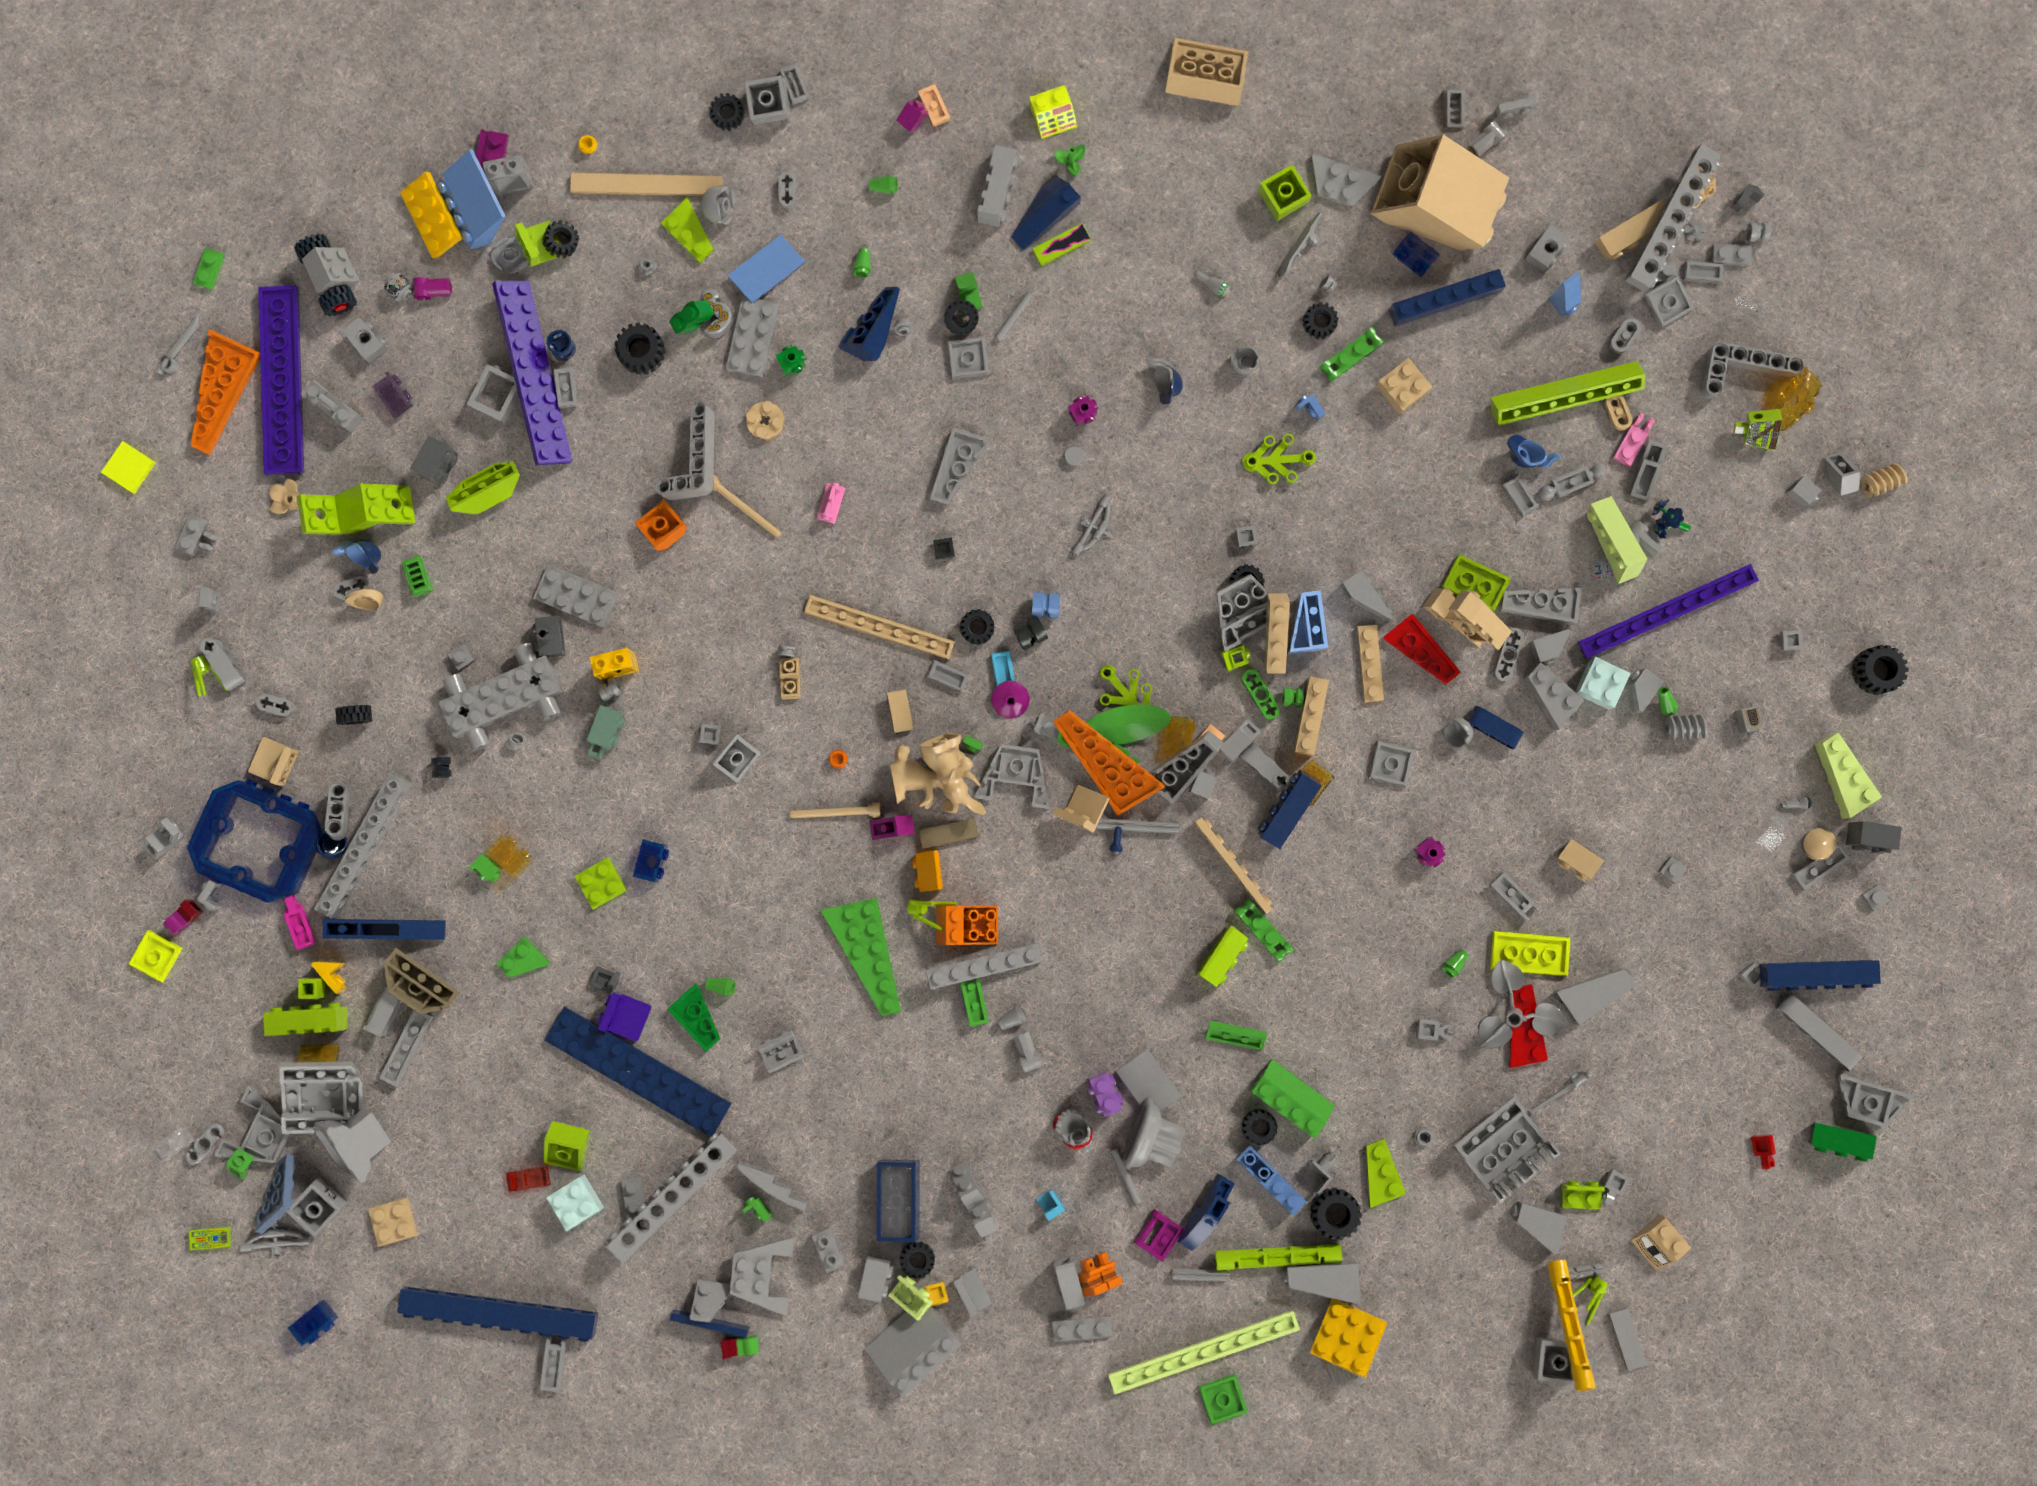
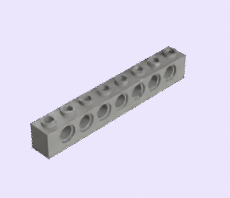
M1700 144L1693 150L1624 281L1643 292L1655 286L1658 281L1656 276L1666 266L1667 262L1665 260L1667 256L1671 255L1676 247L1674 243L1683 234L1685 222H1688L1692 217L1694 205L1696 206L1700 202L1702 190L1706 189L1709 185L1711 173H1714L1720 164L1718 160L1721 154L1703 144ZM1698 166L1702 167L1703 173L1698 170ZM1689 182L1694 185V189L1690 188ZM1680 199L1685 201L1686 206L1681 204ZM1672 215L1676 217L1677 223L1673 222ZM1663 232L1667 233L1668 239L1663 237ZM1654 248L1659 251V256L1654 253ZM1645 265L1650 267V273L1645 270Z
M389 772L314 910L331 919L340 916L413 782L396 773Z
M722 1132L718 1135L714 1133L707 1140L709 1144L704 1149L700 1147L693 1154L695 1158L690 1163L688 1161L683 1163L679 1168L680 1172L676 1176L671 1175L664 1183L666 1186L661 1191L657 1189L650 1196L652 1200L647 1205L643 1203L635 1211L637 1215L633 1219L630 1217L626 1219L621 1225L623 1228L618 1233L613 1232L607 1238L606 1248L622 1264L737 1151V1147ZM717 1149L719 1156L717 1158H710L708 1156L709 1150ZM696 1163H703L705 1170L703 1172H696L694 1165ZM682 1177H688L691 1183L688 1186H682L679 1181ZM668 1191H674L677 1197L674 1200H668L665 1194ZM654 1205H659L662 1208V1212L655 1215L651 1212V1208ZM644 1219L647 1221L648 1226L641 1229L637 1226V1221ZM624 1234H631L633 1241L630 1243L624 1242L622 1239Z

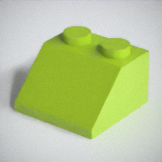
M552 1121L544 1139V1163L581 1172L589 1144L590 1130Z

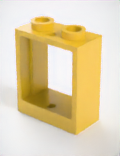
M629 648L589 657L593 675L602 681L611 677L639 671L636 655Z

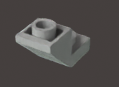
M1247 719L1224 742L1219 752L1232 763L1259 736L1261 731Z

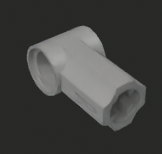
M1493 121L1467 147L1471 153L1480 157L1492 146L1498 145V142L1500 143L1507 134L1496 121Z
M1635 520L1630 529L1642 550L1653 558L1662 549L1664 544L1648 532L1649 529L1646 525Z
M1029 1031L1014 1036L1024 1072L1027 1073L1043 1067Z

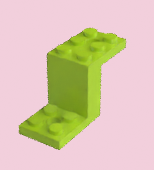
M360 483L337 495L300 494L296 496L302 534L354 535L377 524L416 523L409 485ZM392 500L396 502L397 509L392 506ZM316 510L321 513V519L316 516Z

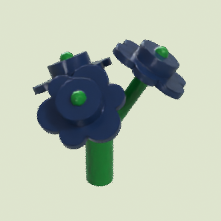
M1670 499L1660 500L1653 507V516L1660 511L1664 513L1661 518L1655 521L1656 524L1654 525V531L1660 539L1667 538L1666 531L1670 528H1678L1685 532H1689L1691 529L1690 525L1683 522L1684 516L1682 515L1683 511L1681 508H1669L1668 510L1664 508Z

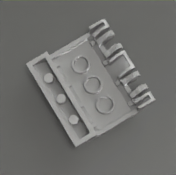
M1515 1096L1510 1098L1454 1144L1461 1158L1499 1203L1507 1199L1500 1189L1508 1196L1513 1194L1511 1189L1504 1184L1505 1181L1509 1179L1519 1189L1522 1185L1515 1176L1525 1184L1537 1174L1530 1164L1539 1172L1542 1170L1541 1164L1534 1159L1538 1154L1548 1164L1552 1160L1545 1152L1553 1159L1561 1154L1526 1114V1109Z

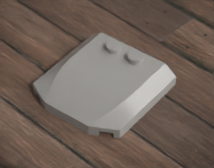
M353 1062L280 1063L282 1134L315 1133L313 1129L314 1123L326 1120H333L344 1124L364 1108L363 1078Z

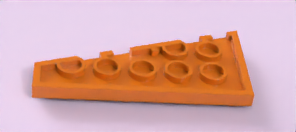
M209 329V341L205 350L207 354L202 369L199 389L200 399L196 408L197 418L196 423H194L191 447L211 456L260 360V353Z
M1071 710L1053 720V723L1102 794L1109 797L1108 802L1117 815L1122 814L1164 789V784Z

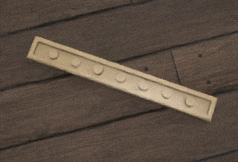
M571 173L570 191L571 193L703 196L707 189L722 185V176Z
M813 595L809 596L804 611L805 614L948 660L955 643L953 640Z

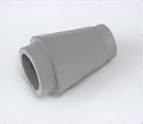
M1016 1006L998 1019V1023L1001 1029L1004 1030L1025 1024L1028 1017L1022 1006Z

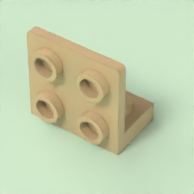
M263 737L248 772L269 780L270 783L285 786L299 750Z
M1078 785L1068 806L1063 809L1056 807L1053 814L1066 822L1094 833L1109 801V797Z

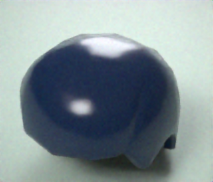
M327 832L322 833L316 840L317 852L326 859L341 857L347 848L346 837L336 841Z

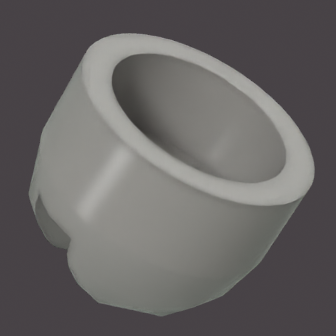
M512 733L508 740L509 746L514 750L522 748L525 742L524 736L520 733Z

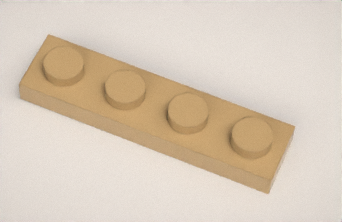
M1377 625L1358 626L1357 634L1364 702L1384 701Z

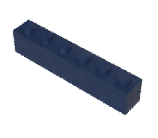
M1500 269L1392 303L1389 312L1394 327L1501 293L1506 285Z
M1880 960L1759 964L1760 987H1767L1768 991H1780V987H1786V990H1799L1798 986H1805V990H1817V986H1824V989H1836V985H1842V988H1855L1857 984H1861V988H1873V984H1881Z

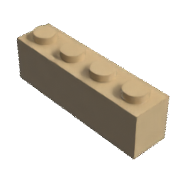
M1662 199L1600 236L1595 241V244L1604 259L1608 261L1612 258L1615 261L1624 255L1623 251L1626 249L1631 251L1639 246L1638 242L1643 239L1646 241L1665 205V201Z
M1268 593L1264 655L1266 673H1286L1290 608L1287 593Z
M1312 676L1307 678L1304 702L1301 708L1293 753L1310 757L1315 754L1329 680Z

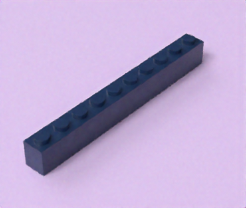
M408 1286L400 1289L397 1313L403 1314L405 1318L421 1316L423 1320L433 1321L436 1318L442 1319L441 1322L443 1323L458 1321L464 1326L480 1324L481 1328L489 1329L495 1326L500 1327L502 1331L517 1329L520 1333L530 1334L531 1331L539 1332L540 1336L555 1334L561 1339L577 1337L578 1341L588 1342L589 1339L595 1337L599 1312Z

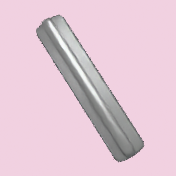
M1172 1269L1173 1280L1229 1281L1230 1278L1228 1270Z

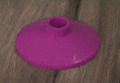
M1010 680L1000 683L994 689L991 702L997 714L1004 718L1012 719L1021 716L1027 710L1030 698L1024 685ZM1010 697L1014 698V703L1012 704L1007 702Z

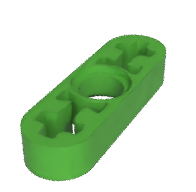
M1253 669L1245 671L1242 675V682L1265 719H1275L1280 712L1279 706L1259 673ZM1248 673L1255 675V684H1258V682L1261 684V686H1257L1253 691L1250 688L1254 686L1252 682L1246 681ZM1259 689L1264 690L1266 693V697L1263 700H1258L1255 696V692ZM1270 699L1271 702L1267 704L1270 708H1275L1274 716L1271 714L1267 715L1266 711L1268 709L1266 705L1262 707L1260 704Z

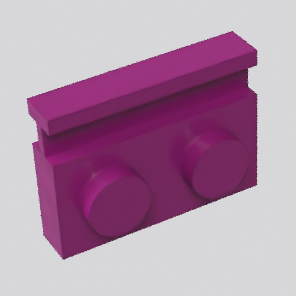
M481 129L476 157L481 168L484 169L483 162L505 158L509 140L508 134Z

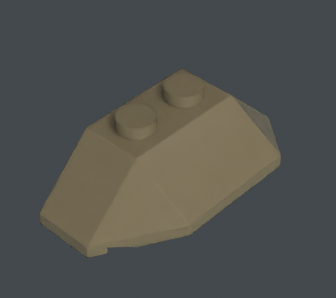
M397 948L384 962L388 993L420 1015L447 1009L460 993Z

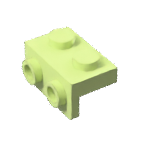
M899 1275L897 1279L900 1281L888 1296L919 1321L933 1303L928 1298L930 1294L922 1287L920 1289L915 1287L916 1282L908 1276L904 1278Z

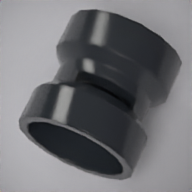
M451 757L431 758V765H433L434 769L432 771V778L452 777V771L449 769Z

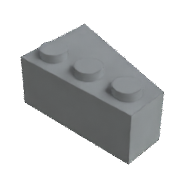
M1541 662L1536 664L1523 678L1554 731L1559 730L1585 701Z

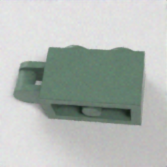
M602 705L599 706L587 741L591 743L588 751L589 757L601 761L606 748L612 750V747H616L619 736H617L618 731L623 729L626 722L625 714ZM596 745L601 746L600 752L595 750Z

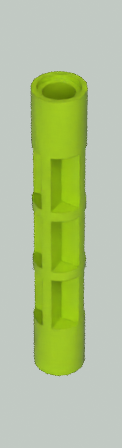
M1340 1243L1215 1251L1216 1270L1342 1263Z

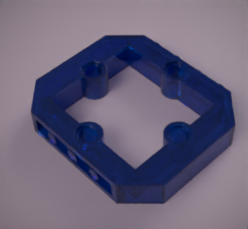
M247 778L245 781L237 780L212 790L187 845L196 873L266 903H274L299 893L317 853L316 841L323 833L315 811L309 809L310 805L302 801L295 803L291 801L292 797L281 793V796L274 794V789L264 786L262 789L256 786L257 782ZM237 797L259 805L265 813L280 814L302 824L294 844L286 845L280 850L279 857L285 864L275 886L254 878L253 871L247 866L237 865L230 868L210 859L220 834H229L234 828V821L229 817V814ZM274 799L276 806L271 809L270 802ZM221 820H223L225 824L223 829L219 828V822ZM291 850H294L295 857L291 860L289 858V852ZM239 871H243L244 877L242 880H239L238 878Z

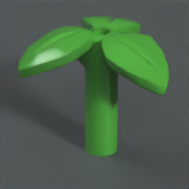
M1084 144L1076 147L1071 146L1068 153L1058 150L1054 152V157L1060 164L1069 162L1067 171L1071 175L1076 176L1080 173L1081 168L1075 160L1083 159L1086 147Z

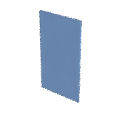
M779 235L727 276L753 303L803 265L805 261L785 238Z

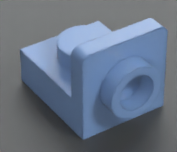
M1305 395L1297 401L1298 405L1295 408L1298 412L1307 406L1308 414L1311 418L1315 417L1317 421L1324 417L1326 413L1314 395L1310 397Z

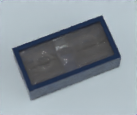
M881 1159L877 1162V1241L916 1242L920 1239V1160Z

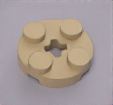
M759 402L753 405L746 414L747 427L754 437L771 440L782 432L784 415L781 409L772 402ZM763 416L766 418L770 416L768 425L760 423Z

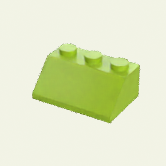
M1227 925L1196 974L1215 987L1218 984L1222 986L1228 977L1225 975L1229 968L1233 969L1238 962V959H1236L1239 952L1243 953L1249 945L1247 943L1249 938L1233 926Z

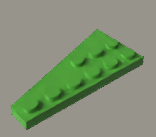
M877 898L820 910L881 1015L901 1012Z

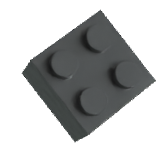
M428 435L410 469L420 477L440 487L448 479L449 469L457 463L458 453L448 445Z
M1866 821L1849 822L1846 845L1852 846V850L1857 851L1869 850L1871 853L1877 854L1891 853L1892 850H1899L1902 827Z

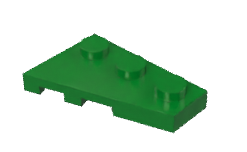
M695 983L667 1008L705 1052L721 1039L698 983Z

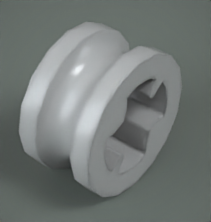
M778 646L780 652L777 654L778 656L795 657L793 651L796 649L795 647Z

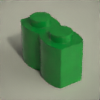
M708 300L691 301L683 307L681 312L675 313L669 323L675 334L694 332L700 327L702 322L712 317L714 311Z

